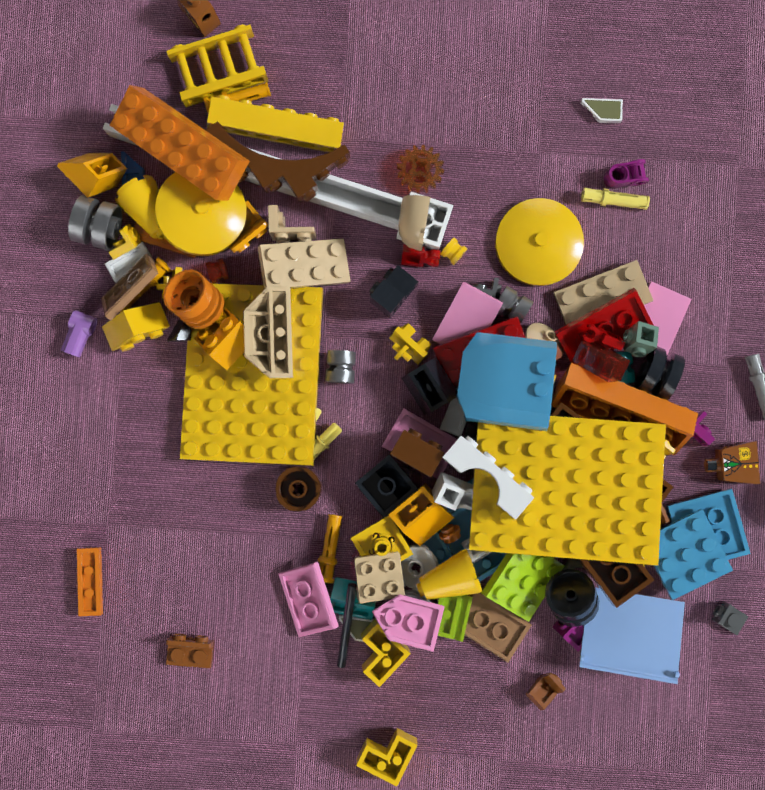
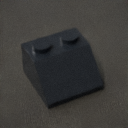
M390 454L355 482L356 486L383 518L418 490Z

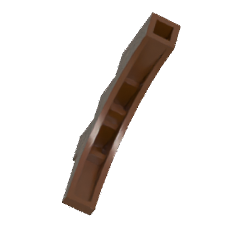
M218 121L205 129L250 161L238 183L244 181L249 176L248 173L252 172L264 191L268 193L269 191L275 192L283 185L282 182L285 181L299 202L303 200L307 202L314 198L318 191L315 181H323L330 175V171L336 167L337 169L344 167L350 158V152L344 144L327 154L314 158L300 160L276 159L258 154L243 146L230 136Z

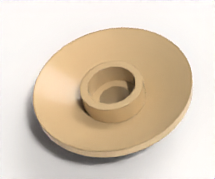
M533 323L526 329V338L557 342L556 361L561 358L564 349L552 328L542 323Z

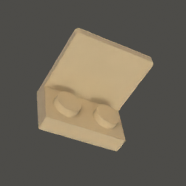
M268 205L269 234L277 244L290 243V240H298V242L316 240L314 227H285V217H283V212H280L278 205Z
M398 551L388 552L384 556L374 554L354 558L358 587L356 589V596L360 604L393 599L400 594L405 596L401 558Z

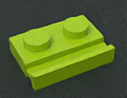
M462 595L439 598L438 604L445 607L438 636L463 642L473 597Z

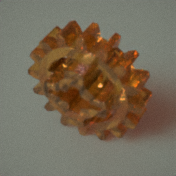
M423 144L419 150L416 145H413L412 152L408 149L405 150L406 157L400 155L399 160L402 163L397 164V169L402 171L397 173V177L403 178L401 181L402 186L408 184V191L416 188L417 194H419L420 189L428 193V187L436 189L435 182L441 183L442 178L439 175H444V169L440 167L444 165V161H438L439 153L432 154L433 147L427 151ZM409 162L412 169L406 173V165ZM434 165V166H435V174H434V176L432 177V174H431V172H430L429 170H430V169L432 168V166ZM417 166L419 168L425 167L424 172L421 170L417 172Z

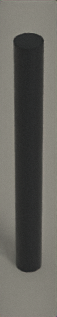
M349 583L347 587L337 666L340 668L346 667L357 589L355 583Z

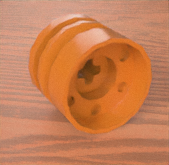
M193 269L183 270L175 274L167 283L163 294L166 307L189 327L194 329H204L217 321L223 312L225 303L223 294L200 272Z

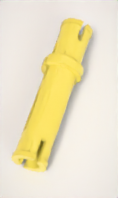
M584 187L581 201L598 203L601 206L615 205L647 210L650 197L613 192L606 188L596 190Z

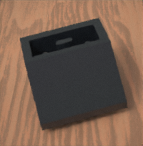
M437 357L402 377L424 416L457 397L458 391Z

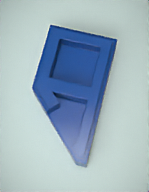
M121 151V162L127 168L122 177V186L133 178H137L138 181L145 179L143 177L145 170L127 153Z

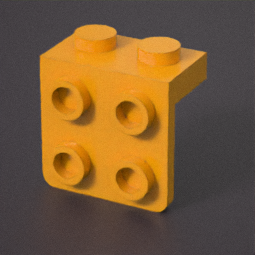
M248 200L245 201L246 221L238 239L229 247L233 253L236 251L240 253L250 245L248 242L254 237L259 238L267 232L266 227L269 225L261 218Z

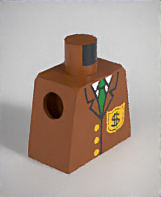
M177 0L180 9L204 37L221 24L213 6L208 0ZM204 15L209 16L208 19L202 21Z
M757 441L743 442L715 449V458L704 460L705 471L717 472V479L721 481L760 484Z

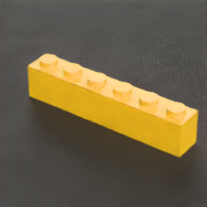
M224 95L211 96L207 128L218 121L227 133L325 152H331L340 147L344 126L343 122H339V119L334 117L323 119L318 118L313 113L298 114L295 110L289 108L278 110L269 104L258 106L253 105L248 100L233 101Z

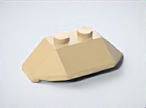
M267 286L243 311L244 357L268 378H293L290 287Z

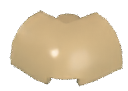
M407 195L402 198L398 225L399 235L402 242L409 248L422 251L430 204V197Z

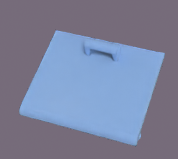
M595 587L599 598V610L594 619L584 625L579 667L678 684L685 602L635 594L616 608L609 602L601 589Z

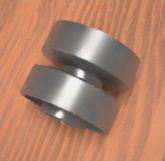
M84 195L79 196L70 214L68 225L70 240L85 245L92 242L94 247L110 251L114 247L113 243L117 241L120 233L123 215L122 208L117 204L106 201L100 205L98 199L87 198Z

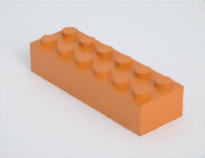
M129 85L109 125L215 200H229L250 162L142 87Z
M573 363L569 365L558 382L551 403V407L556 408L562 402L579 416L587 419L666 424L665 439L676 450L672 454L674 456L694 435L698 417L697 412L687 407L679 406L666 399L651 395L644 390L636 389L624 382L613 380L603 374L593 372Z

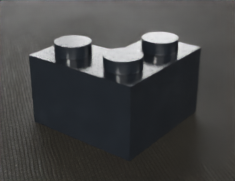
M399 265L395 269L391 267L384 275L382 282L379 283L377 281L369 291L370 303L390 319L417 287L419 282Z

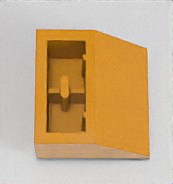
M87 153L60 162L57 165L87 198L117 187L127 170L113 153Z
M224 306L219 319L211 326L199 329L194 339L210 357L228 370L244 352V325L241 320Z
M426 483L389 514L401 531L419 546L455 518L445 506L434 502L432 490Z

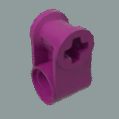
M645 159L613 165L604 175L605 185L615 189L648 183L649 178L646 177L644 168L646 164ZM612 172L618 173L620 180H615Z

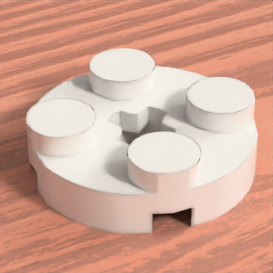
M410 545L409 547L413 555L401 561L404 587L408 586L413 588L412 590L418 591L416 584L420 583L419 577L439 564L436 556L427 546ZM413 563L421 566L420 573L417 570L411 569Z

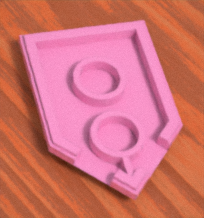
M400 594L374 609L372 613L388 640L434 652L445 606Z

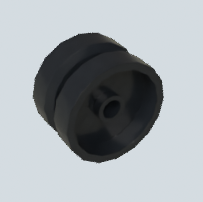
M657 346L655 350L645 356L637 373L634 388L644 390L647 393L652 391V395L669 400L683 374L685 358L675 353L667 356L666 350Z
M566 569L557 572L546 585L545 597L552 614L560 623L566 626L579 627L586 625L596 616L599 610V598L593 581L587 574L575 569Z

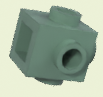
M640 321L635 323L624 332V351L632 353L635 357H644L655 350L658 343L659 327Z

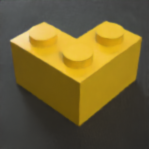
M160 302L123 310L102 326L111 350L121 349L122 352L134 348V344L144 341L146 337L156 339L162 336L163 331L170 327Z
M375 618L361 633L362 640L374 651L362 664V670L364 674L380 687L411 653L407 645L388 640Z
M396 728L387 748L366 738L357 756L356 766L397 787L418 745L417 738L399 728Z

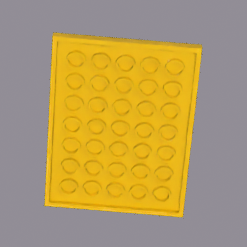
M213 284L223 294L224 306L242 322L243 311L264 291V285ZM322 287L290 289L293 378H268L244 357V352L226 370L197 343L194 337L199 329L191 327V340L187 341L180 459L314 466L323 302Z
M550 416L548 430L541 431L478 422L476 441L478 446L476 448L482 454L485 451L491 454L496 459L494 464L500 469L506 467L515 475L512 479L519 485L523 482L533 490L531 495L534 499L517 519L512 518L496 504L499 489L494 477L484 470L475 469L469 550L658 565L666 424Z

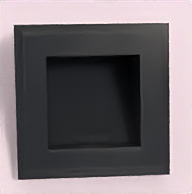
M178 320L167 342L190 341L191 327L182 320Z

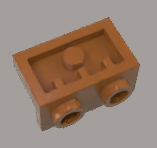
M175 633L166 640V645H168L166 665L211 669L214 640H210L208 636L196 635L195 638H186V634Z

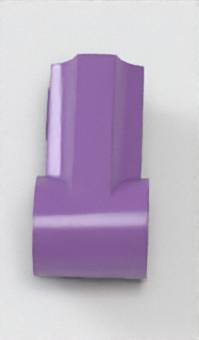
M74 310L68 321L69 330L61 351L81 357L88 337L95 331L97 318Z

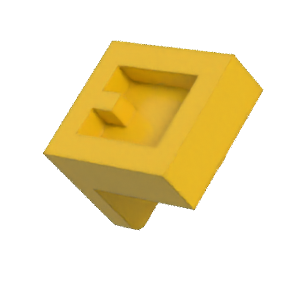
M130 224L125 225L119 230L123 238L113 243L114 248L108 252L113 260L141 243L138 231Z

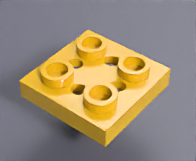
M389 515L351 537L361 556L371 555L373 550L379 556H384L388 552L398 551L401 561L413 555L410 547ZM374 533H378V534H379V538L375 539V538L377 537V534H375L374 537H373V534H374ZM389 537H394V538H395V541L393 540V538H391V543H390V541H389L388 539H389Z

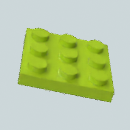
M507 553L481 593L529 622L545 597L546 585L550 578L557 572L562 571L565 565L548 556Z

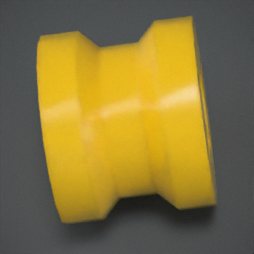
M454 237L440 255L449 258L450 263L454 266L468 248L459 245L458 240Z

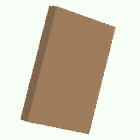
M148 253L101 298L105 317L110 321L158 274L154 260Z
M481 592L470 594L473 599L465 636L504 661L509 662L532 624L485 597Z

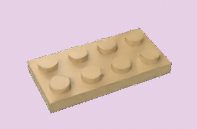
M344 239L258 246L264 290L267 286L290 287V289L347 284L351 282Z
M637 260L553 293L566 325L632 288L637 290L644 305L654 301Z

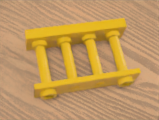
M238 25L234 30L190 44H178L166 51L172 63L178 62L186 87L184 91L179 92L185 107L204 102L203 97H215L221 95V92L229 94L268 82L264 66L259 67L256 65L248 40L254 37L251 25ZM240 42L248 65L247 71L242 73L235 71L227 45ZM217 48L220 50L227 72L226 78L220 80L215 79L207 55L208 51ZM195 55L199 56L206 78L204 85H194L186 58Z

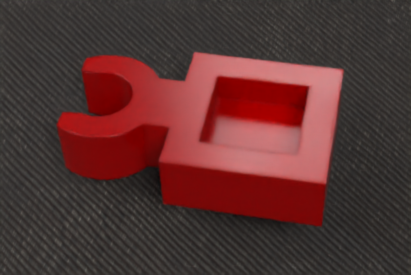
M403 244L401 265L423 267V264L426 263L430 266L438 267L441 251L436 249L425 251L424 246H422V251H418Z

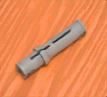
M758 353L745 357L750 372L749 379L753 382L763 420L765 421V372Z

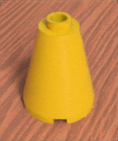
M143 175L145 179L139 181L137 178L131 179L117 191L119 197H115V201L152 238H165L157 225L155 216V204L159 192L156 181L150 175Z
M467 549L459 551L419 577L420 583L416 584L420 597L425 596L426 600L482 592Z

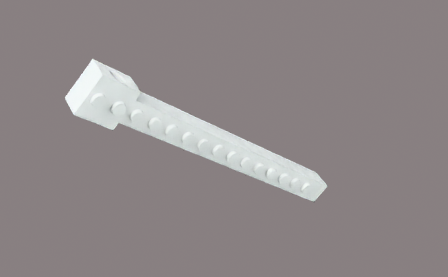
M111 104L109 110L115 114L119 106ZM104 124L103 130L110 137L136 145L109 126L110 124ZM253 150V151H255V152L258 153V154H262V155L269 156V157H272V158L280 159V158H277V157H274V156H271V155H268V154H265V153H262V152ZM248 173L249 176L245 181L260 185L253 173ZM329 175L323 181H315L318 191L316 196L309 200L310 202L398 230L397 239L402 240L399 235L398 226L402 204L401 197L333 175ZM285 181L276 190L296 197ZM414 192L410 193V195H420ZM430 198L423 246L425 248L439 250L453 205Z

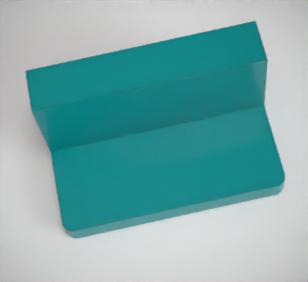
M335 578L330 599L334 613L344 615L348 584L355 583L357 585V581ZM355 596L353 617L372 620V611L375 609L376 601L360 604L357 596Z

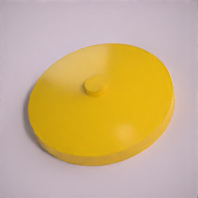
M175 172L165 180L159 189L155 204V216L162 235L172 246L190 255L210 256L226 250L238 239L246 221V203L238 185L228 201L215 200Z
M546 198L525 200L512 207L501 220L495 238L496 253L501 266L512 278L530 286H548L563 280L576 268L584 247L583 231L576 216L563 204Z

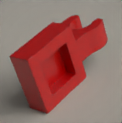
M588 323L587 327L593 330L592 335L582 334L586 342L592 343L600 340V345L609 350L615 348L621 351L625 345V342L619 335L602 328H597L591 323Z

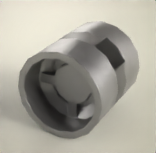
M506 286L498 299L503 304L497 314L501 316L507 315L508 319L518 316L521 324L530 310L533 301L525 296L519 297L517 291Z
M328 350L327 364L330 367L326 369L325 382L353 384L355 371L352 369V366L355 365L356 352Z

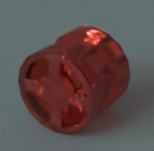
M219 258L214 263L206 262L207 272L212 284L217 283L219 279H229L224 258Z

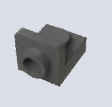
M494 278L491 290L487 289L488 286L483 284H475L473 287L493 298H499L502 285L498 284L499 278Z
M723 601L714 609L712 620L733 634L738 635L749 616Z

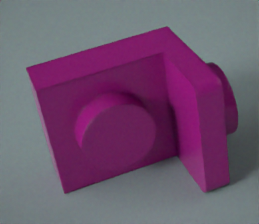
M705 411L697 412L698 417L692 437L702 446H709L715 438L710 435L712 432L707 426L699 424L707 415Z
M557 621L553 628L579 652L582 647L584 626L571 627Z

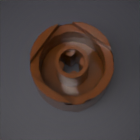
M295 466L288 468L277 479V499L284 508L290 511L300 512L308 510L317 503L321 496V480L316 472L308 467ZM295 483L297 485L301 483L303 484V494L301 492L297 494L294 492V490L296 489V487L294 486Z

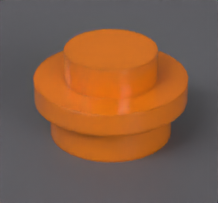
M447 524L441 529L439 537L446 544L453 543L461 537V529L458 525Z

